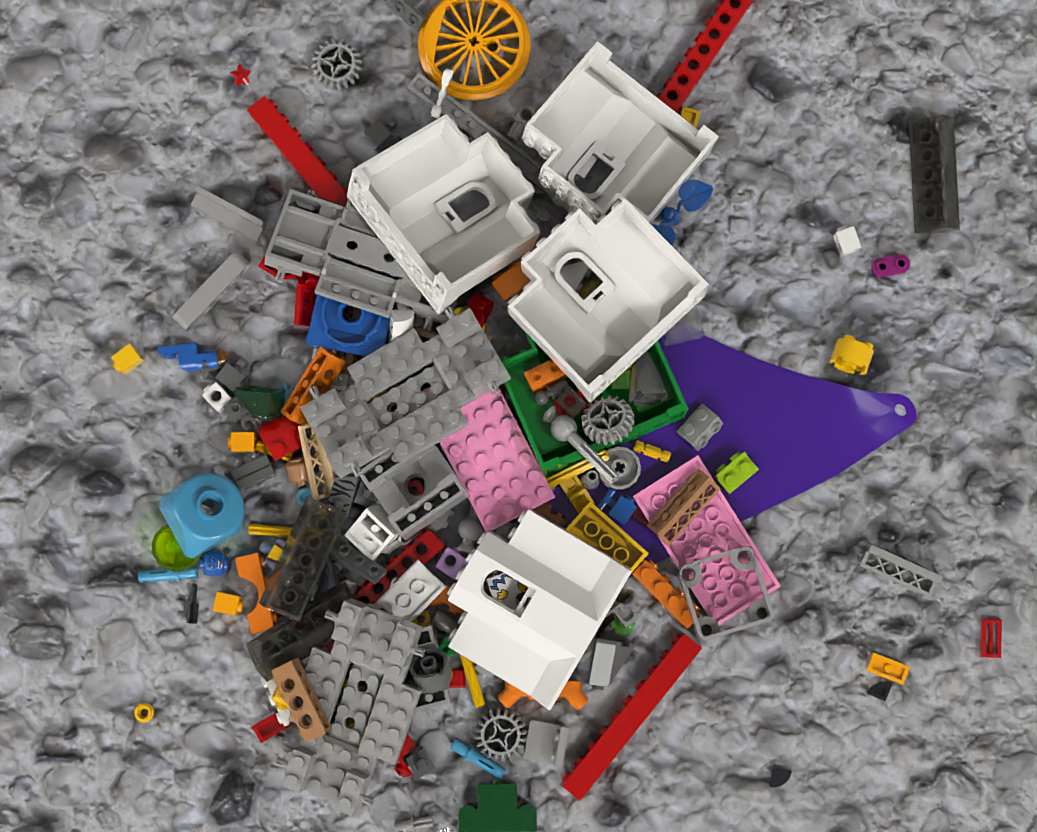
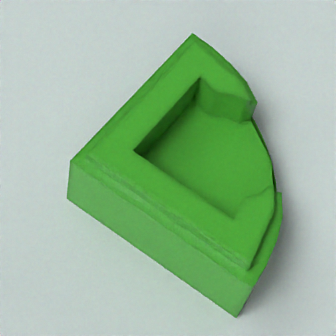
M625 370L613 381L611 390H629L630 370Z

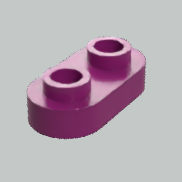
M902 254L878 258L872 263L871 271L879 278L900 275L909 269L910 261L907 256ZM898 261H902L904 266H898ZM879 264H883L885 270H881Z

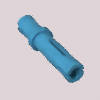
M175 566L173 569L138 572L140 583L167 580L178 582L184 579L198 578L197 566L186 568Z
M455 739L450 749L465 757L464 760H470L499 779L506 770L477 752L475 747H469L458 739Z

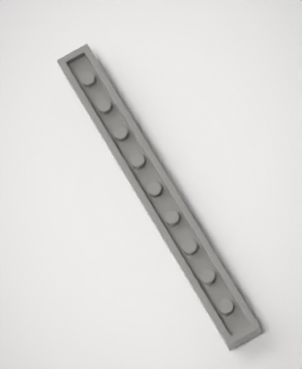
M419 72L407 86L408 90L432 108L437 104L441 89ZM446 93L441 104V115L447 114L450 119L456 122L457 127L474 140L488 132L498 141L499 147L503 152L509 155L511 162L521 170L523 177L549 195L538 180L542 168L540 163Z

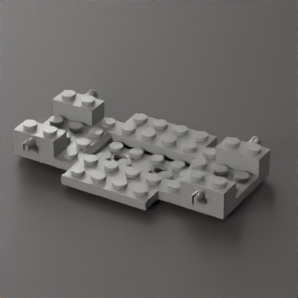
M290 189L265 254L264 265L278 270L275 278L277 282L278 280L283 282L285 273L301 277L303 271L320 276L315 294L386 318L390 317L395 302L413 307L414 315L426 319L423 330L426 331L427 325H429L427 332L431 331L433 322L444 324L449 320L444 311L439 315L396 259L393 262H386L384 260V255L391 253L349 199L346 207L314 197L315 191L313 190L312 193L311 190H308L307 194ZM354 241L358 247L355 250H350L346 244ZM329 254H332V255H334L336 258H339V259H340V258H344V259L353 261V263L356 264V265H360V264H361V265L370 267V268H372L374 271H382V272L388 273V274H390L392 277H400V278H402V280H400V279L395 280V279H392V278H389V277H386V276H383V275H380V274H377V273H374V272H371V271H368V270H365V269H362V268H359V267H356V266H353V265H350V264H347V263H344V262H341V261L332 259L331 256H329ZM456 299L453 303H451L448 307L451 306L452 309L454 310V307H455V304H456L457 299Z
M451 306L448 307L449 311L445 308L444 312L449 320L437 327L436 329L439 334L425 343H422L416 330L412 329L347 367L355 384L338 393L333 388L320 395L316 386H312L309 389L314 399L300 408L307 422L319 438L333 471L340 478L351 472L354 473L355 477H358L359 474L362 475L361 466L392 449L398 462L403 464L469 425L460 408L489 391L492 392L493 396H496L494 388L500 394L501 391L498 386L510 380L511 377L470 308L458 315L454 313ZM429 364H435L431 368L424 369L422 373L415 376L414 378L411 377L407 379V381L402 385L390 389V391L385 395L375 398L369 404L367 403L370 401L372 397L378 395L379 393L383 392L389 387L407 378L408 376L412 375L418 370L424 368ZM424 383H429L431 385L430 391L423 393L421 386ZM390 403H396L397 409L394 412H388L387 406Z
M351 598L343 601L338 614L327 610L325 618L335 621V628L331 637L335 640L332 651L329 652L316 646L313 647L305 669V673L330 723L349 664L351 662L354 663L346 688L343 691L340 706L337 708L335 721L331 726L333 730H331L330 734L327 732L307 743L302 739L300 746L293 750L289 761L278 757L275 765L285 769V776L281 786L297 793L304 790L336 803L334 809L353 816L361 810L363 803L370 806L373 804L374 798L367 796L366 792L377 760L380 759L392 765L397 764L422 691L404 683L413 655L416 654L423 657L425 649L417 647L423 629L422 626ZM361 680L365 681L368 685V689L364 692L358 688V683ZM298 696V703L303 705L302 698ZM307 715V721L309 723H312L311 717ZM290 716L289 721L296 723ZM348 717H352L355 720L353 728H349L346 725Z

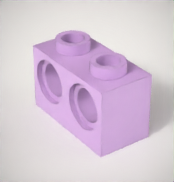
M453 546L452 549L447 547L435 567L458 581L456 579L458 572L462 567L468 565V562H466V558L461 556L463 552ZM448 555L456 557V564L454 566L446 564L445 560Z

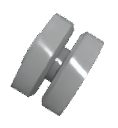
M626 447L611 448L607 451L609 460L605 462L614 471L617 465H620L622 471L616 472L619 478L612 484L597 470L599 478L605 486L613 490L629 488L637 481L640 475L641 465L639 458Z

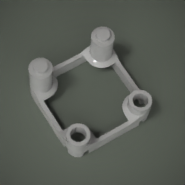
M749 547L736 548L683 565L678 571V578L695 627L694 633L699 640L707 641L768 622L773 617V608L757 559L754 556L753 550ZM739 552H746L749 555L747 563L739 562L737 557ZM730 556L732 564L737 569L745 571L754 568L763 599H759L751 604L748 612L751 623L721 632L718 623L713 618L706 616L697 618L688 588L694 587L700 582L702 577L700 564ZM688 568L693 571L694 576L691 580H685L682 577L684 569Z

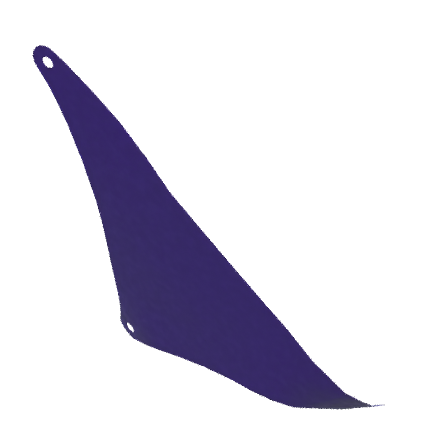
M677 322L658 342L686 402L688 411L686 416L680 420L617 446L626 447L633 451L639 458L641 470L637 481L629 488L614 490L616 494L612 499L617 502L621 495L623 497L628 495L634 499L632 496L698 455L715 483L721 488L720 491L737 518L742 522L837 476L908 429L916 421V409L911 400L902 394L857 390L837 383L809 377L754 358ZM703 404L720 418L723 425L708 440L706 446L697 451L676 431ZM897 404L905 407L906 414L904 416L896 413L895 406ZM639 440L644 442V445L650 444L660 448L661 451H669L671 453L669 461L665 463L660 461V458L655 459L644 455V452H635L633 450L635 442ZM738 451L741 454L745 451L759 470L732 493L728 494L714 478L717 475L716 470L723 464L728 466L732 462L730 458ZM617 465L615 471L621 472L622 467L620 465ZM595 467L589 469L597 472V469ZM583 473L577 475L580 481ZM590 475L589 479L594 480V476ZM600 480L596 488L585 489L595 505L598 506L610 488L605 486ZM558 484L554 492L555 498L551 499L549 504H552L551 514H554L556 511L565 515L564 519L568 521L566 529L579 514ZM607 505L602 512L608 516L612 508ZM608 516L649 553L644 558L647 562L651 560L656 564L670 557L658 536L632 516H630L624 526Z

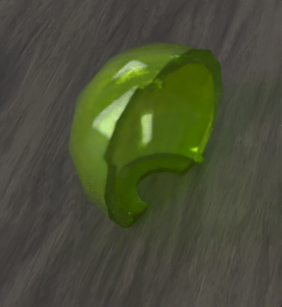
M168 524L161 527L154 535L152 554L156 562L164 569L171 572L184 571L193 567L199 560L200 555L195 558L184 555Z

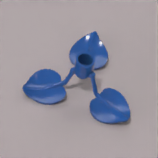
M688 180L679 188L678 195L682 200L678 202L677 209L668 207L661 210L662 218L665 222H661L659 226L654 224L652 226L671 246L675 242L676 235L670 226H676L680 222L679 214L681 213L682 203L686 211L700 209L709 200L713 187L699 180Z

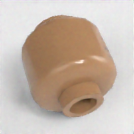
M299 456L289 459V463L285 466L289 482L296 483V486L307 484L309 479L304 457Z

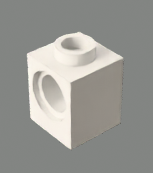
M845 225L837 228L833 238L840 257L862 248L854 226L848 228Z
M217 382L214 384L210 383L204 389L205 393L202 395L219 413H222L224 411L223 406L233 399ZM218 391L221 392V399L214 401L213 394Z

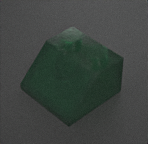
M249 385L234 390V394L251 415L258 416V419L261 420L277 417L278 414H281L280 411L285 405L286 390Z

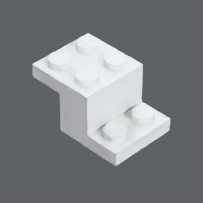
M377 500L376 503L362 513L344 536L365 556L374 561L386 546L398 538L399 534L387 518L389 515L379 500Z

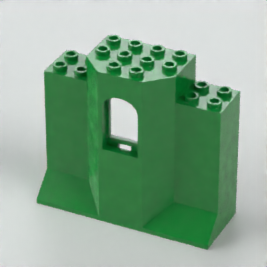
M524 331L530 350L525 348L518 351L514 357L506 356L500 359L511 377L510 380L504 383V386L543 475L548 477L585 459L568 441L556 440L550 432L551 423L542 421L545 412L552 406H555L553 401L578 393L574 382H571V379L567 377L564 379L570 389L557 395L554 400L550 397L545 405L535 403V393H532L524 377V372L551 360V358ZM658 341L648 349V352L654 356L667 391L668 398L664 402H660L659 399L655 401V405L636 406L633 401L629 403V390H611L612 383L595 398L597 401H600L602 396L605 399H608L609 395L612 399L618 396L620 400L624 399L631 406L635 422L632 426V432H628V437H622V442L616 440L614 445L611 442H608L607 446L603 442L598 445L596 440L592 442L585 435L582 427L584 411L570 416L576 422V433L596 453L601 450L608 451L611 448H615L686 416L688 407Z

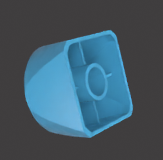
M200 473L193 476L166 494L159 502V509L184 555L187 557L195 558L243 532L245 523L244 500L237 486L220 474ZM201 505L209 507L213 515L205 514L201 509Z

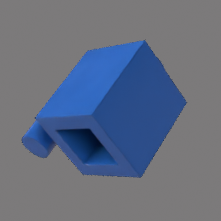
M610 488L597 507L602 511L607 505L612 509L608 516L624 526L637 508L634 505L636 501L628 495L625 497L621 495L616 502L612 499L616 491Z

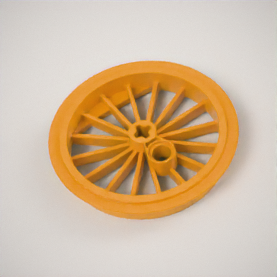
M441 0L426 16L418 38V53L421 65L428 78L440 89H442L443 73L438 67L465 51L452 69L454 74L468 53H470L463 84L451 80L446 89L448 95L470 101L490 99L510 89L525 71L531 50L527 24L516 7L507 0ZM469 2H482L474 32ZM466 3L471 33L454 9V6ZM487 3L497 7L478 33L484 4ZM451 9L466 34L443 19L447 10ZM499 10L509 17L484 33ZM510 22H513L517 33L488 37ZM441 24H445L462 37L440 33ZM438 37L460 41L459 43L437 46ZM519 38V49L501 46L499 41ZM474 40L477 41L475 47L471 46V43H473ZM490 44H496L498 49L491 52L487 47ZM461 47L439 62L434 63L436 51ZM501 51L517 54L513 65L498 57ZM478 53L495 77V81L483 84ZM473 54H475L479 86L466 85ZM485 55L494 58L509 70L502 77H498Z

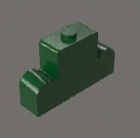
M492 779V782H480L478 784V807L471 803L461 806L458 815V832H537L536 808L531 803H523L520 807L517 806L516 782H503V779Z

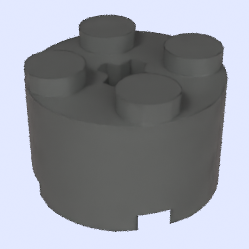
M437 647L422 648L425 649L424 656L416 655L412 658L409 666L416 687L422 690L421 693L447 690L453 677L447 654L440 651V648Z

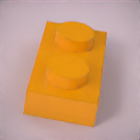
M872 652L866 671L904 685L910 666Z

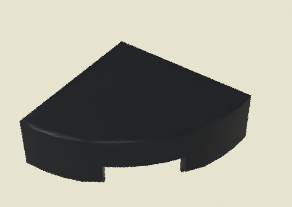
M878 682L872 685L866 694L886 701L892 683Z
M772 767L769 787L775 788L785 784L789 780L792 771Z

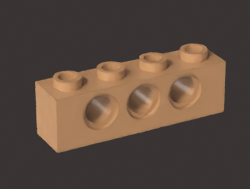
M299 658L272 670L273 680L279 686L282 692L281 697L287 703L290 709V716L296 721L299 728V735L306 743L333 730ZM290 679L294 681V688L289 684ZM298 696L302 698L303 705L298 703ZM307 715L311 717L312 723H309L307 721Z

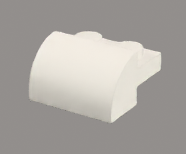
M396 302L395 310L391 311L388 343L412 330L414 310H409V306Z

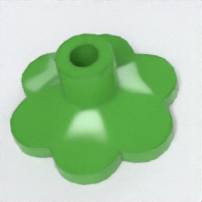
M615 615L614 620L611 621V627L615 629L618 635L623 633L630 634L632 627L635 626L634 621L624 628Z

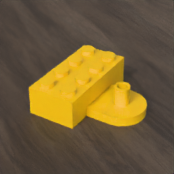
M591 501L566 528L567 531L631 568L632 572L649 554Z

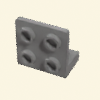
M530 720L524 758L563 767L569 727Z

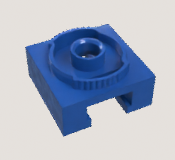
M317 294L306 344L309 348L319 349L321 346L330 351L335 350L358 355L362 359L388 343L390 317L386 318L361 309L360 318L354 322H348L342 315L347 304ZM396 302L394 303L392 310H395Z

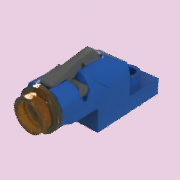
M197 343L158 347V355L164 357V359H175L176 355H178L179 368L191 372L193 376L218 370V368H223L227 363L226 351H221V349H201L200 351Z

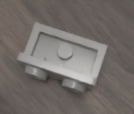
M701 404L676 432L690 443L695 450L699 451L706 446L713 434L720 430L723 422L714 412Z

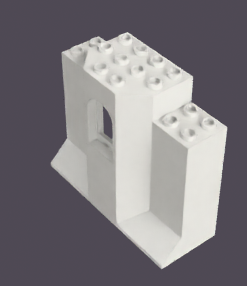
M597 41L526 124L522 139L528 147L535 148L539 155L547 160L541 168L538 180L553 202L559 207L563 206L568 210V214L573 210L576 212L580 208L597 225L596 221L603 214L607 216L612 211L611 207L617 201L622 202L626 198L651 224L681 185L707 158L719 136L705 125L700 130L696 129L610 61L612 52ZM594 154L610 166L613 172L596 192L588 194L581 191L575 185L574 176Z
M447 114L352 170L347 198L438 315L461 294L523 256L529 250H532L540 234L538 225L531 221L526 212L535 192L533 185L523 177L521 170L511 162L509 155L503 152L499 147L498 141L488 132L469 143L468 137L461 133L457 128L456 122L450 119ZM476 190L481 192L488 199L489 206L467 221L462 222L448 203L468 191ZM449 212L454 220L451 221L445 213Z
M626 198L622 202L617 201L611 207L612 211L607 216L603 214L596 221L597 225L580 208L576 212L574 210L566 216V221L562 225L557 224L551 230L552 234L548 238L543 237L536 244V249L532 252L529 250L521 258L522 272L531 281L523 288L524 292L520 296L515 295L508 302L510 304L508 306L509 315L575 383L590 403L705 297L709 286L698 272ZM573 258L581 259L603 282L585 300L560 275L562 266ZM601 291L603 294L595 301L593 297Z
M528 509V511L524 510L518 519L520 525L518 528L514 527L508 536L510 541L493 531L482 533L477 542L480 545L477 549L472 550L466 559L468 565L462 567L456 576L458 582L452 584L447 593L449 595L448 601L467 612H464L458 621V624H460L459 629L455 628L448 638L450 644L448 647L530 695L546 709L551 710L632 570L627 565L534 510ZM500 570L529 587L515 611L484 592V581L492 571ZM529 596L532 599L525 608L523 607V604Z

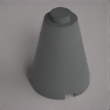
M648 350L632 364L628 399L629 403L633 401L636 406L655 405L656 400L660 399V402H664L668 398L654 356Z

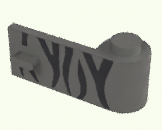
M353 472L343 478L335 474L326 510L348 517L357 483L361 477H355Z

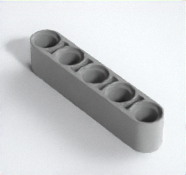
M238 251L232 253L177 310L172 318L185 331H189L250 268L251 263Z

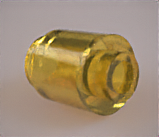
M594 280L586 281L578 295L583 299L596 290L600 284ZM601 291L595 296V297H596V300L598 299L599 295L601 294Z

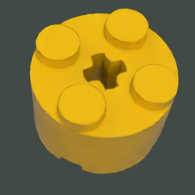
M845 335L844 338L837 339L830 363L834 362V367L850 374L859 371V375H865L874 353L873 344L856 341L855 337Z

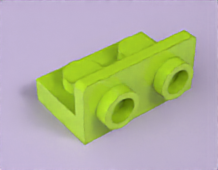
M738 451L730 458L732 462L728 466L723 464L716 470L717 475L714 478L728 494L732 493L759 470L745 451L742 454Z

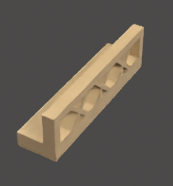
M309 423L298 426L312 498L313 501H317L330 496L336 473L333 471L326 457L327 454L312 427V435L310 439L307 438L305 429L311 426ZM312 446L315 447L316 450L314 457L310 456V449ZM316 464L320 470L317 476L314 475L313 471ZM319 483L323 485L324 490L320 494H318L317 490Z

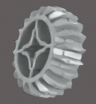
M333 39V44L326 40V47L319 45L321 52L315 50L314 53L317 57H312L314 64L311 65V68L315 70L313 75L315 77L318 76L317 81L319 83L323 82V87H327L330 84L331 90L334 89L335 85H337L338 90H341V85H344L347 89L348 82L354 85L353 78L359 79V75L356 72H362L360 65L363 64L362 60L359 59L361 57L360 53H356L357 48L355 46L351 48L350 42L344 45L343 39L340 40L339 44H337L336 39ZM335 52L333 57H326L330 53ZM343 52L350 56L352 64H348L347 61L343 60ZM339 60L340 65H337V68H335L334 65L337 64ZM322 65H326L327 68L331 69V77L322 71ZM341 72H348L346 75L339 77Z
M610 395L608 399L602 396L600 401L594 399V404L588 403V409H584V415L582 416V427L585 435L592 442L596 440L598 445L603 442L606 446L608 442H611L613 445L616 440L622 442V437H628V432H632V426L635 422L631 406L624 399L620 400L618 396L612 399Z
M497 708L496 715H494L492 710H489L491 716L489 718L486 714H483L482 717L486 720L485 722L478 720V724L482 728H475L476 732H480V735H475V739H481L476 744L477 747L484 746L480 751L481 753H484L486 750L489 751L486 756L487 758H490L491 754H495L494 761H497L498 755H501V760L505 761V755L508 754V758L512 759L511 752L518 755L519 752L516 748H524L520 741L526 742L527 739L521 737V735L527 734V730H520V728L525 726V723H517L521 717L518 716L514 719V711L509 716L507 715V708L504 709V714H500V708ZM497 719H506L514 726L504 728ZM492 721L495 731L492 735L485 738V729ZM498 728L501 732H506L504 742L500 737H495V734H498L496 732ZM517 731V739L509 747L507 737ZM499 742L504 750L493 749L488 743Z

